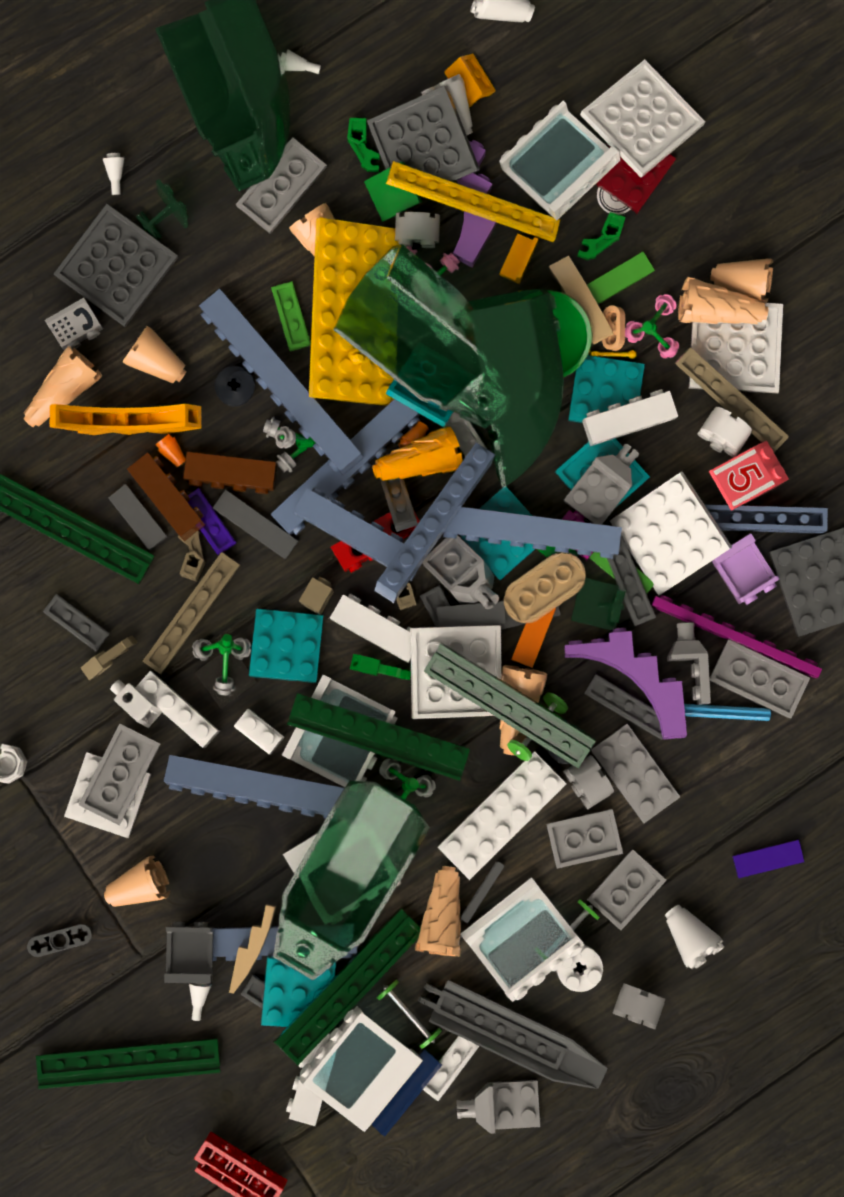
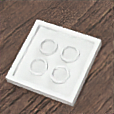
M86 752L64 817L129 838L151 774L146 773L121 824L117 825L79 806L102 759L100 756Z

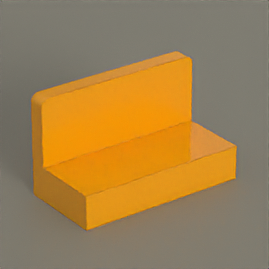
M474 54L459 57L445 70V75L448 79L458 74L463 77L469 107L480 98L490 96L496 91Z
M517 234L499 275L520 284L538 244V238L534 237L532 240Z

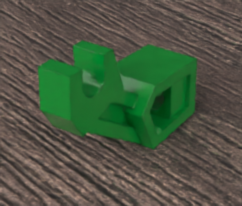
M350 118L347 136L348 143L359 159L363 169L367 172H379V166L372 165L371 161L373 159L380 160V154L367 149L365 146L367 136L366 118ZM352 132L363 133L361 135L362 139L358 141V139L353 138Z
M610 212L601 231V237L597 240L583 239L582 245L587 246L589 250L587 252L579 250L577 257L586 260L595 259L598 254L618 241L626 217ZM607 227L618 230L615 235L606 234Z
M353 654L350 665L351 670L378 676L379 673L410 680L411 671L383 665L381 660Z

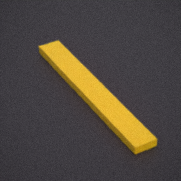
M395 161L391 164L386 182L388 185L554 242L560 223L559 219L556 221L551 216Z

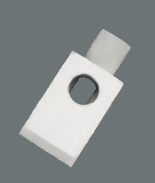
M117 680L111 686L110 690L117 695L114 701L143 726L149 728L162 713L130 683L125 685L122 681Z

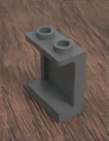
M171 922V926L166 927L167 952L164 983H212L214 926H208V922H194V926H185V922Z

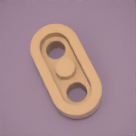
M611 305L604 310L603 315L612 329L613 335L602 340V344L606 349L617 351L625 343V312L622 308Z

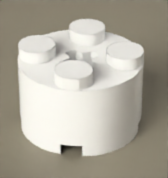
M715 407L697 434L702 439L710 441V447L715 451L721 453L724 450L731 457H736L749 438L752 429L741 418L737 417L735 419L730 416L731 412Z
M584 945L577 955L567 958L556 972L560 981L568 989L584 992L594 988L599 983L603 973V964L599 955L592 948ZM577 962H580L581 965H585V968L582 969V973H578V971L573 970V968L577 967Z

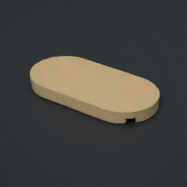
M556 553L551 555L508 586L504 596L506 612L512 619L520 623H532L539 620L581 590L586 578L583 563L572 554Z

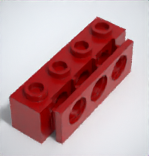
M390 512L374 521L384 527L383 532L391 535L394 533L391 530V526L394 523ZM415 513V516H416V519H417V523H419L420 520H419V518L417 517V515H416V513ZM416 526L394 534L404 539L411 535ZM342 541L331 546V550L345 572L349 570L352 573L362 567L361 564L368 559L373 561L372 558L365 554L360 556L354 555L352 553L353 547Z
M211 1131L194 1157L199 1162L194 1170L195 1172L235 1197H279L288 1181Z

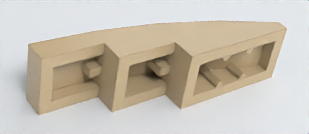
M567 256L550 265V271L560 285L562 293L573 297L586 310L593 329L592 343L596 344L613 335V331L570 257Z
M266 905L262 926L253 925L248 947H238L229 993H235L257 960L269 933L276 906Z

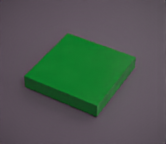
M390 168L364 181L382 222L395 217L396 213H402L422 203L419 195L386 184Z

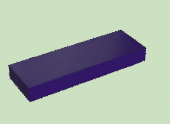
M198 488L188 495L191 499L188 502L192 509L197 506L205 516L201 519L205 526L200 530L219 556L221 552L224 553L237 543Z
M799 840L732 856L738 878L804 862Z

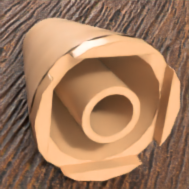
M773 259L717 264L716 268H712L711 281H714V285L761 300V302L766 304L768 298H764L766 292L770 293L773 268L769 267V264L773 263Z
M146 326L123 360V363L170 383H174L175 380L180 382L187 372L184 370L185 364L148 326Z
M155 856L146 857L108 884L106 891H104L106 902L116 907L168 898L170 890L166 891L165 885H168L169 881L160 861L155 862L153 860Z

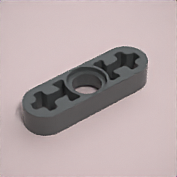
M87 924L75 925L33 937L29 940L27 949L32 956L41 957L87 944L93 937V931ZM79 928L88 932V935L85 936V941H82V938L79 937L72 939L75 944H71L69 930H71V935L79 933ZM57 934H63L66 937V944L63 947H58L54 943V938ZM49 936V944L53 950H49V946L41 948V953L37 949H33V945L36 944L35 940H38L39 943H44L48 941L46 937Z

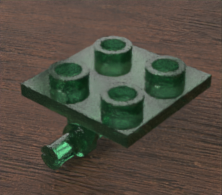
M160 179L156 181L157 191L167 207L151 221L144 212H140L136 216L144 226L143 230L148 232L157 241L162 235L155 228V225L173 213L182 226L187 228V218H189L185 205L180 200L178 202L175 200L171 187L167 183L163 185Z
M585 578L583 587L577 593L571 621L613 631L616 628V624L619 623L621 610L625 608L623 602L626 591L619 590L617 585Z

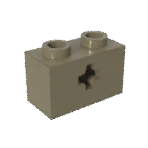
M312 577L299 602L301 605L321 615L334 593L331 583L321 577L317 580Z

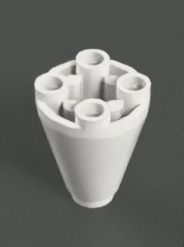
M474 0L470 12L474 13V16L479 19L523 23L524 21L529 22L531 20L535 5L530 4L529 0Z
M460 74L421 92L422 95H425L442 86H448L466 135L473 133L465 82Z
M680 905L673 907L665 914L669 929L687 968L700 967L707 961L705 959L707 955L712 953L715 955L724 948L723 940L719 935L688 910L681 908Z

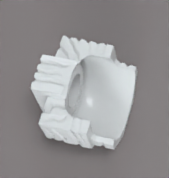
M2 744L0 782L9 784L24 775L27 759L19 747Z

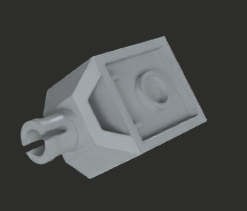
M624 444L616 456L596 457L589 469L566 496L564 502L581 513L591 523L602 525L631 488L632 478L631 468L629 467L635 458L639 456V453L633 449L630 455L626 457V454L632 447Z
M458 535L456 539L445 538L424 559L422 564L452 593L460 605L480 602L485 609H491L493 605L488 599L495 605L498 603L499 596L491 590L494 583V574L484 560Z
M678 623V638L667 656V662L694 660V663L691 664V677L695 678L696 686L692 687V699L696 700L697 705L709 704L711 699L708 652L699 640H695L694 623Z
M538 1081L487 1082L476 1093L475 1099L457 1100V1109H465L457 1110V1118H476V1122L491 1134L495 1133V1129L540 1127Z

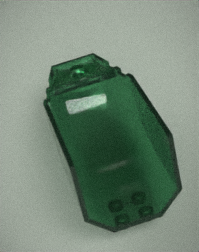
M209 0L204 2L207 10L157 27L155 30L200 136L203 140L207 139L213 147L211 152L215 157H220L225 165L224 171L238 191H241L269 179L281 160L290 126L289 88L283 63L258 1Z
M403 244L393 246L363 276L348 296L333 330L418 399L426 403L431 401L440 405V409L444 411L451 410L460 414V418L486 429L515 403L513 387L498 351L466 298Z
M545 288L521 290L463 302L485 418H490L492 430H488V435L491 441L492 453L495 454L493 460L497 479L501 487H506L516 480L538 458L554 431L561 409L564 381L557 332H560V324L558 318L553 314V309H556L554 295L552 296Z
M349 780L282 895L283 902L279 915L280 922L276 935L274 958L309 979L314 980L333 966L337 960L346 956L350 950L363 943L430 829L415 805L376 782Z

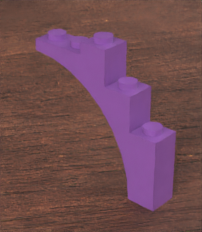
M475 140L469 141L478 166H480L485 157L486 150L483 149L484 146ZM476 172L456 180L460 185L488 195L492 189L490 179L483 174L476 175ZM464 211L462 231L453 255L462 263L473 268L494 231L497 222Z
M626 628L613 629V633L608 635L609 642H605V639H593L591 643L582 644V641L578 640L570 641L569 645H565V658H585L599 661L616 668L631 678L652 704L660 723L662 739L685 738L687 736L682 681H676V678L663 679V683H659L657 656H651V653L638 654L637 658H634L632 631H626Z

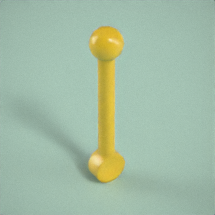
M634 350L629 352L593 351L590 352V356L629 357L634 359L637 353Z

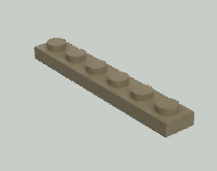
M691 347L675 362L680 369L723 408L731 412L734 418L737 419L739 417L751 427V433L761 442L767 440L774 453L789 438L783 430Z
M220 553L144 658L143 662L162 675L240 567L238 563L224 553Z

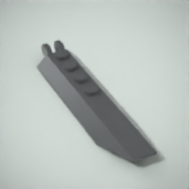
M450 980L447 981L443 991L426 983L424 988L427 991L440 996L437 1004L426 997L420 996L418 999L419 1002L434 1009L429 1022L551 1081L594 1089L599 1088L608 1068L571 1038Z

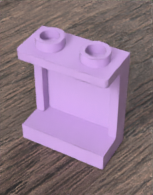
M752 534L731 545L732 548L712 560V563L738 604L745 602L748 605L758 598L756 595L758 592L764 590L767 593L777 587L775 582L779 580V577L774 575L754 542L756 540Z

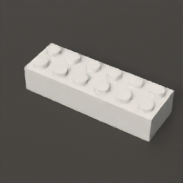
M534 751L532 758L529 761H524L438 848L470 880L566 783Z

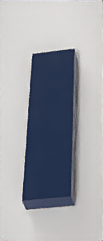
M425 1049L419 1055L423 1061L371 1124L383 1136L388 1134L442 1066Z

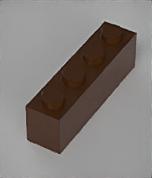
M187 452L184 480L188 481V485L202 487V483L211 484V488L224 489V486H231L234 491L246 492V489L249 488L255 489V493L268 494L269 491H274L277 464L271 461Z
M146 453L128 467L127 470L183 541H186L205 526L201 520L205 516L197 506L192 509L188 503L191 499L183 489L180 492L174 485L178 482L170 472L165 474L161 468L164 465L158 457L154 456L152 458L149 453Z

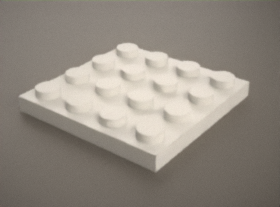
M645 59L583 109L580 114L610 146H614L619 151L620 157L640 177H643L705 124V121Z
M766 303L765 306L769 309L767 319L757 322L758 324L692 322L691 348L737 390L743 392L779 393L783 304ZM689 377V388L703 389Z
M680 472L610 520L613 526L622 527L621 535L627 548L644 574L653 582V587L658 595H661L732 548L683 472Z
M501 626L410 628L412 718L494 716L428 675L424 670L440 643H443L501 679Z

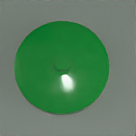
M545 290L532 293L515 304L507 316L503 339L510 360L521 372L539 380H557L570 375L585 362L592 346L593 329L586 310L577 300L559 291Z

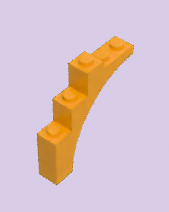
M51 404L50 427L78 431V433L89 435L112 432L127 435L144 432L169 434L201 429V406L179 404L142 408H100Z

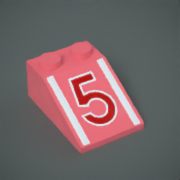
M767 440L709 471L731 511L789 480Z

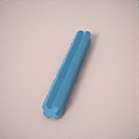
M684 704L685 716L762 721H769L771 718V710L767 708Z

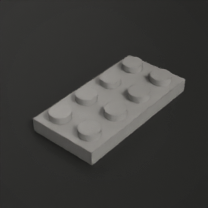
M292 137L236 203V206L271 234L323 173L327 165Z
M729 639L709 678V681L789 719L792 718L810 680L809 677Z
M119 724L79 806L120 825L161 744Z
M628 724L591 749L593 755L643 824L680 798Z

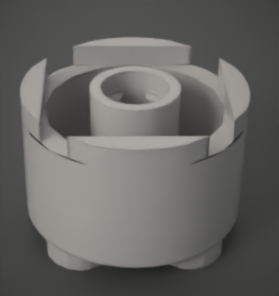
M404 212V217H401L400 213H396L395 241L398 242L400 247H413V243H419L422 245V248H435V243H439L440 215L435 214V218H431L430 213Z
M592 755L585 757L579 769L572 765L563 771L570 783L574 782L571 787L577 797L583 796L580 799L587 810L614 793L611 783L606 775L602 773L601 767Z
M624 983L612 1013L623 1018L627 1014L628 1020L641 1024L643 1020V1025L656 1029L665 1004V998Z

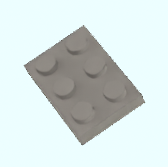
M613 809L546 824L557 869L623 854Z
M632 849L587 900L618 929L622 930L664 884L666 879Z

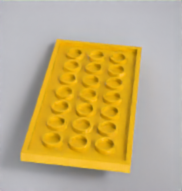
M321 217L316 219L309 397L388 406L394 400L386 392L395 379L399 259L396 257V254L399 253L400 245L395 241V228Z

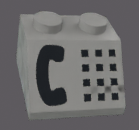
M84 298L45 320L63 350L68 346L76 349L81 345L80 342L87 338L88 340L94 339L100 334L99 331L103 330Z

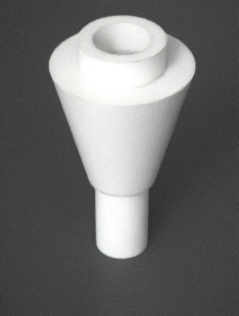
M288 49L286 53L282 52L279 65L283 66L282 71L306 70L319 74L321 66L307 62L306 59Z
M120 153L107 154V158H103L109 180L111 181L112 195L121 194L120 180L125 158L120 157Z
M189 983L193 1005L192 1020L194 1021L201 1020L202 1007L211 988V983Z

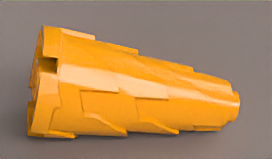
M450 426L435 430L425 437L412 441L410 445L393 450L390 454L375 460V465H372L373 473L376 478L384 481L456 471L463 462L462 453H458L457 447H460L457 437Z

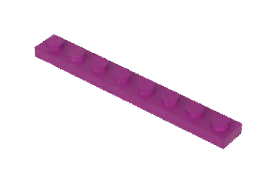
M661 595L660 598L655 597L652 601L651 606L687 623H694L698 628L726 640L729 639L810 677L818 678L822 671L821 668L817 667L818 663L807 658H805V661L796 658L797 654L785 649L782 652L775 649L777 645L766 640L763 643L755 640L756 636L743 631L741 634L734 631L735 627L723 622L720 625L714 622L715 618L702 613L700 616L693 613L694 609L687 605L681 604L679 607L672 604L673 600L671 598Z

